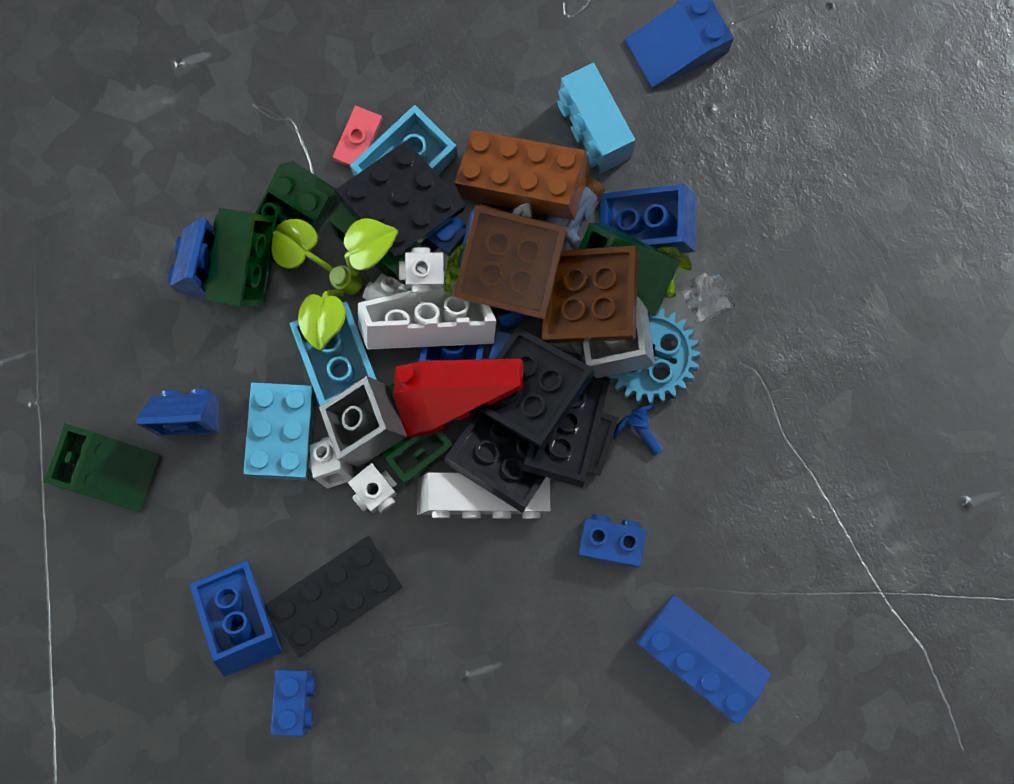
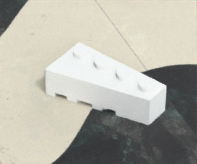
M457 280L444 282L443 288H431L430 293H412V290L358 303V327L367 349L494 344L496 319L489 305L455 298L454 293Z
M428 472L417 478V515H432V518L444 519L450 518V515L462 514L464 519L481 518V514H492L493 519H510L511 514H522V519H541V514L551 511L550 478L547 477L523 513L460 473Z

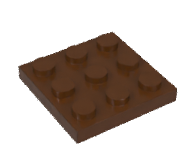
M475 205L454 297L545 319L567 227Z
M636 246L561 250L546 316L543 319L542 340L547 343L636 339L638 248Z

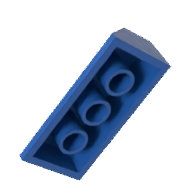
M672 595L636 641V644L738 725L757 702L772 674L675 595Z

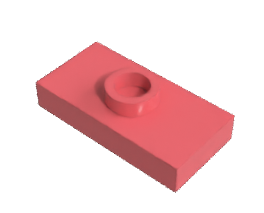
M355 105L332 157L333 161L350 167V164L372 145L382 123V115Z

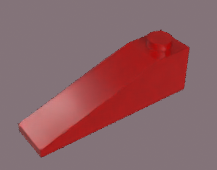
M436 360L396 366L393 395L407 437L436 433L445 428V423L457 417L463 419L469 416L470 410L484 403L491 405L521 390L523 360Z

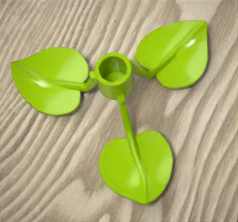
M365 218L356 221L349 227L344 237V245L348 250L344 257L348 267L340 265L334 268L310 252L317 244L318 236L315 229L309 223L300 219H289L276 227V230L273 232L271 247L276 263L283 268L294 269L299 267L307 256L330 272V283L336 288L325 291L322 297L315 294L309 295L299 309L298 322L302 334L316 349L323 351L326 344L339 332L346 317V308L343 302L332 295L343 296L344 293L353 295L361 289L363 281L359 270L370 269L384 257L397 237L398 230L374 219Z

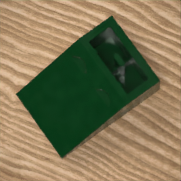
M294 161L278 165L255 213L277 216L276 227L286 220L300 219L309 223L318 234L338 201V198L335 196L336 188ZM271 253V261H273L274 263H276V261L274 260L273 255H272V253ZM284 268L288 272H291L293 270Z
M589 223L579 249L636 246L638 248L637 297L640 298L647 308L648 314L656 316L680 264V260L605 223Z
M393 382V383H392L390 386H388V387H389L390 393H391V395H392V398H393V400H394L395 406H396V408H397L396 401H395V398H394V395H393V389H394V382ZM440 430L436 433L406 437L381 454L407 487L446 457L453 444L443 431Z
M64 423L43 482L141 513L160 454Z

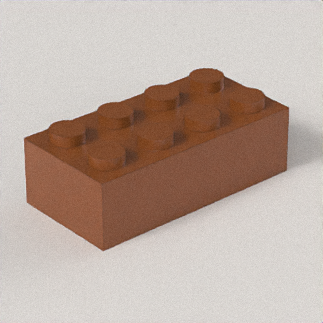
M472 130L454 183L462 199L513 209L524 203H529L533 213L575 220L591 166L586 150Z

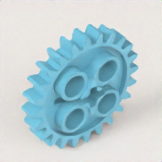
M662 308L656 316L648 314L653 351L656 353V357H654L655 366L607 377L610 378V383L618 381L615 386L617 392L624 388L626 389V399L636 394L638 404L641 403L643 397H648L649 404H653L654 397H659L660 401L664 404L665 395L668 393L676 399L675 389L679 388L682 391H686L687 387L684 380L694 381V376L689 371L699 370V364L692 361L700 358V352L693 350L699 346L698 340H689L694 335V330L688 329L684 331L687 325L686 320L684 319L676 323V313L673 312L667 318L665 317V309ZM666 340H674L678 343L677 347L672 351L664 350L661 345ZM665 359H668V360L675 359V360H677V363H676V364H672V363H670L669 361H667V360H665ZM659 368H666L670 371L669 376L663 380L656 379L653 374Z

